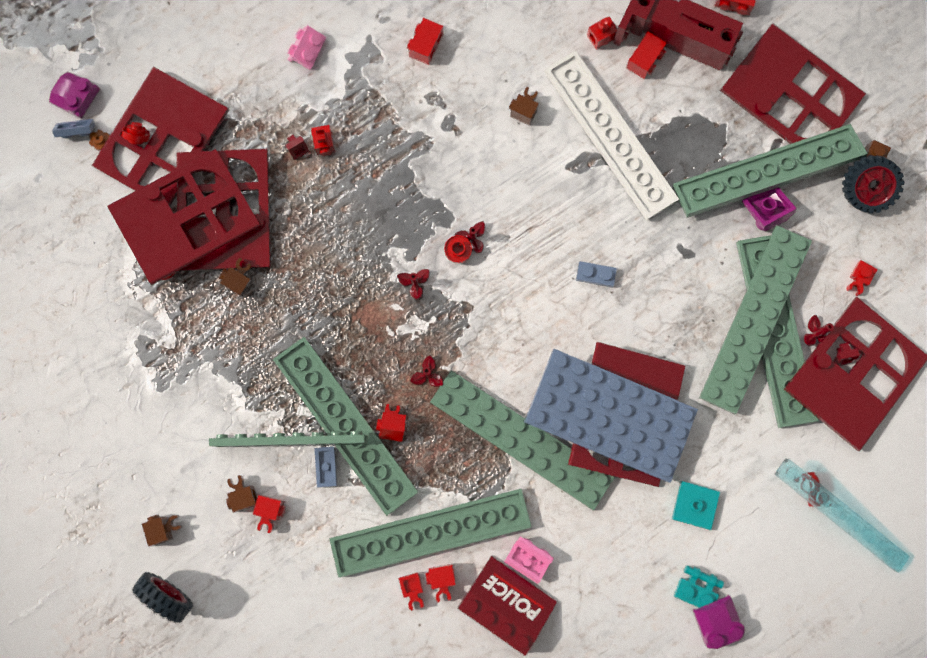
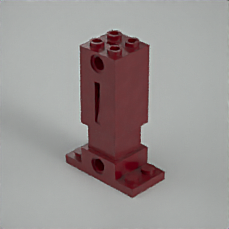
M631 0L618 26L613 44L620 47L622 40L626 41L629 33L640 37L642 32L646 34L650 32L667 43L665 48L720 71L723 65L727 66L737 48L736 45L743 35L744 31L741 28L744 23L690 0H680L679 2L675 0Z

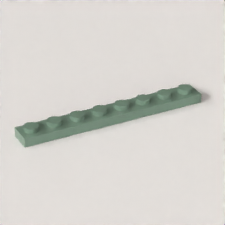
M351 431L350 435H343V432H331V436H323L324 432H312V436H304V433H292V436L285 437V433H273V437H266V434L263 433L254 434V437H247V434H235V438H228L227 434H217L216 438H209V446L368 444V436L362 435V431Z

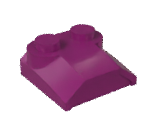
M66 72L59 77L52 88L49 102L82 119L100 88L86 78Z
M779 187L742 199V203L756 220V227L762 231H769L776 225L778 226L786 222L797 210Z
M730 595L698 609H693L702 639L707 648L719 649L740 640L744 636L745 627L740 622Z

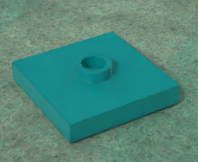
M680 481L671 519L711 530L720 492Z

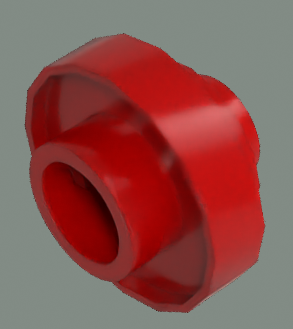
M132 122L127 127L122 128V137L129 143L143 144V142L150 140V132L143 127V124Z
M461 235L452 236L445 243V256L453 263H464L470 258L472 253L470 241Z

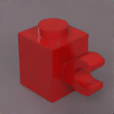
M607 16L589 26L587 36L597 50L615 39L617 27L610 16Z
M324 125L311 128L316 154L328 156L335 152L330 126Z
M386 404L382 418L377 419L376 430L379 431L380 439L402 442L406 415L399 414V405H397L395 411H391L389 404Z
M258 495L253 515L261 517L257 525L258 531H261L262 526L267 524V533H272L274 526L271 520L277 521L280 520V517L283 518L286 506H284L285 501Z
M453 564L430 567L428 569L429 572L425 573L427 585H431V589L440 588L436 594V601L440 602V594L445 593L448 601H450L451 593L448 586L456 585Z

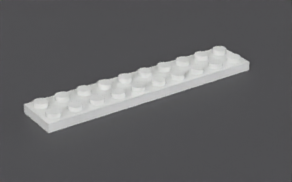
M574 51L545 69V74L645 219L649 220L676 203L679 198L578 53Z

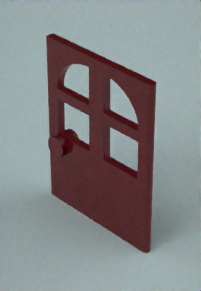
M773 23L720 89L723 94L789 144L807 139L798 136L795 132L809 113L830 128L828 131L842 127L866 95L864 91ZM807 62L827 77L813 96L792 82ZM833 82L839 87L843 98V106L839 116L819 102ZM783 93L803 108L789 128L768 113Z
M153 66L91 166L136 191L144 187L140 183L153 163L168 172L177 169V167L157 157L170 135L193 147L191 152L204 151L228 113L229 108ZM135 115L157 127L144 149L136 144L129 143L122 137V128L127 127ZM117 143L140 155L127 177L119 171L115 163L114 151ZM177 182L161 190L169 206H171L177 196Z
M216 149L107 205L151 285L260 227L258 220ZM201 171L211 172L221 177L228 185L204 197L191 174ZM185 178L197 201L173 213L161 190ZM236 198L238 218L231 230L225 233L212 210ZM205 214L218 238L194 250L181 226Z
M268 149L217 151L229 172V159L246 162L255 170L258 182L236 184L240 191H259V214L254 215L260 227L178 271L229 269L230 267L236 269L235 264L239 258L242 259L240 262L241 268H246L248 263L251 264L250 268L271 267ZM210 151L177 152V169ZM215 174V184L197 185L202 193H213L228 184ZM185 178L177 182V211L187 207V194L193 193L189 185H187ZM230 201L216 208V218L223 231L227 233L235 225L238 216H230ZM207 217L196 218L181 226L194 250L218 238Z
M855 297L833 325L834 329L824 336L784 390L855 450L860 452L925 365L927 354L862 300ZM856 321L868 322L879 327L881 331L867 347L845 329L850 323ZM839 336L854 349L857 348L862 355L849 373L837 365L830 355L826 353ZM892 340L899 345L904 355L905 370L903 375H900L880 358ZM873 365L896 383L883 402L860 384Z
M596 342L592 365L678 401L685 365ZM574 443L572 445L568 465L659 487L661 479L637 469L630 471L622 470L624 464L610 458L608 466H605L598 462L588 449Z

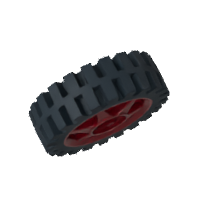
M878 155L862 157L860 161L856 160L853 163L854 166H849V172H845V180H842V185L844 186L842 192L845 199L854 208L865 213H880L882 209L886 211L889 209V205L893 206L895 204V199L899 200L901 197L899 193H903L904 190L902 188V185L905 184V181L902 179L904 175L900 172V167L893 161ZM876 180V185L870 188V183Z
M144 572L132 588L133 594L136 595L135 597L142 604H145L149 610L152 609L155 614L158 613L160 617L166 618L173 623H181L193 607V603L185 593H182L174 584H170L168 580H164L154 573Z

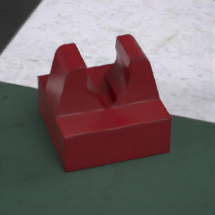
M291 135L287 138L289 143L285 146L294 161L310 151L302 136L296 138L294 135Z
M848 342L839 344L840 348L836 349L837 355L833 361L839 366L855 363L860 356L858 349H851Z

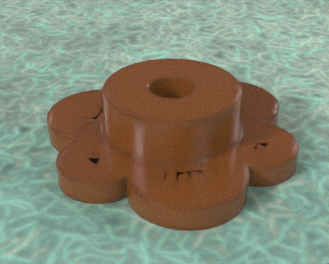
M99 129L97 132L90 133L89 144L94 146L96 150H101L110 135Z

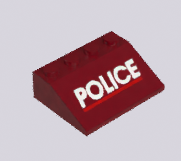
M490 556L457 609L526 656L543 629L557 601Z

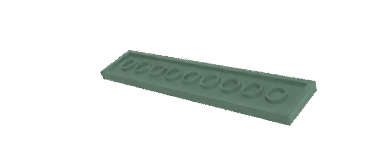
M848 124L673 183V189L688 218L860 160V158L866 157L868 153L852 125Z
M777 225L774 227L699 399L734 415L737 414L812 240Z
M771 235L736 242L746 289ZM788 295L762 354L778 428L819 421L814 414L784 390L805 362L790 296Z
M305 337L273 359L328 436H331V432H343V435H350L351 431H362V435L368 436V444H339L335 446L386 516L418 493L415 486Z
M452 370L444 380L443 386H440L430 401L431 404L593 511L615 478L611 475L568 465L571 448L545 431L524 423V417Z
M517 489L332 537L329 540L337 575L340 578L531 528V523L522 489Z

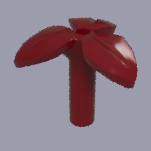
M480 221L469 229V233L466 230H461L454 235L466 237L469 241H472V250L476 253H481L484 249V244L477 237L484 235L485 223Z
M422 269L417 273H399L397 278L403 286L412 285L409 291L410 295L418 300L423 295V289L418 284L427 282L430 271L429 269Z
M813 315L808 322V329L812 334L804 335L805 344L814 346L816 338L821 342L824 336L834 329L833 324L828 323L821 327L817 315Z
M429 355L422 363L423 373H414L410 382L414 385H423L426 379H429L431 386H443V378L439 374L431 373L436 368V363L433 357Z

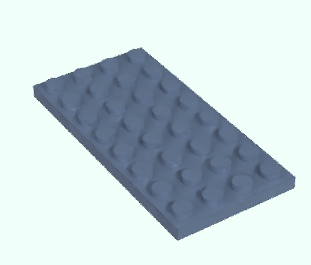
M553 349L524 423L671 483L698 409L562 351Z

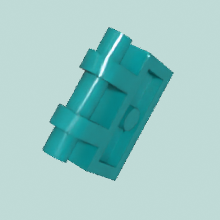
M686 565L684 573L690 575L687 581L680 578L673 597L698 608L717 601L719 594L712 592L713 587L722 589L724 581L717 579L718 577L713 574L708 575L701 572L700 568L695 566L692 568ZM700 579L706 582L705 588L696 585V580Z

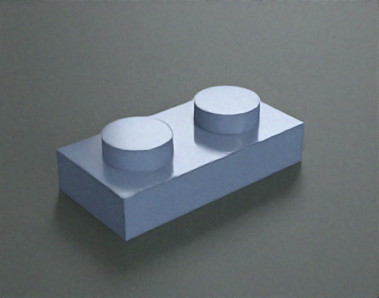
M93 119L56 123L52 133L54 138H69L72 135L87 136L92 133L95 123Z
M579 261L576 281L613 288L617 268Z
M335 447L314 448L317 488L337 486Z

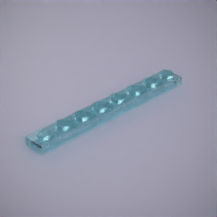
M785 458L774 475L892 570L898 573L901 571L910 557L793 461Z

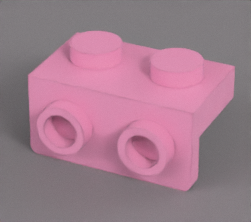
M307 25L303 29L300 28L295 36L297 40L295 44L290 46L287 60L290 62L294 60L310 70L326 37Z
M519 537L504 562L538 584L554 558L546 550L539 549L533 545L529 539Z

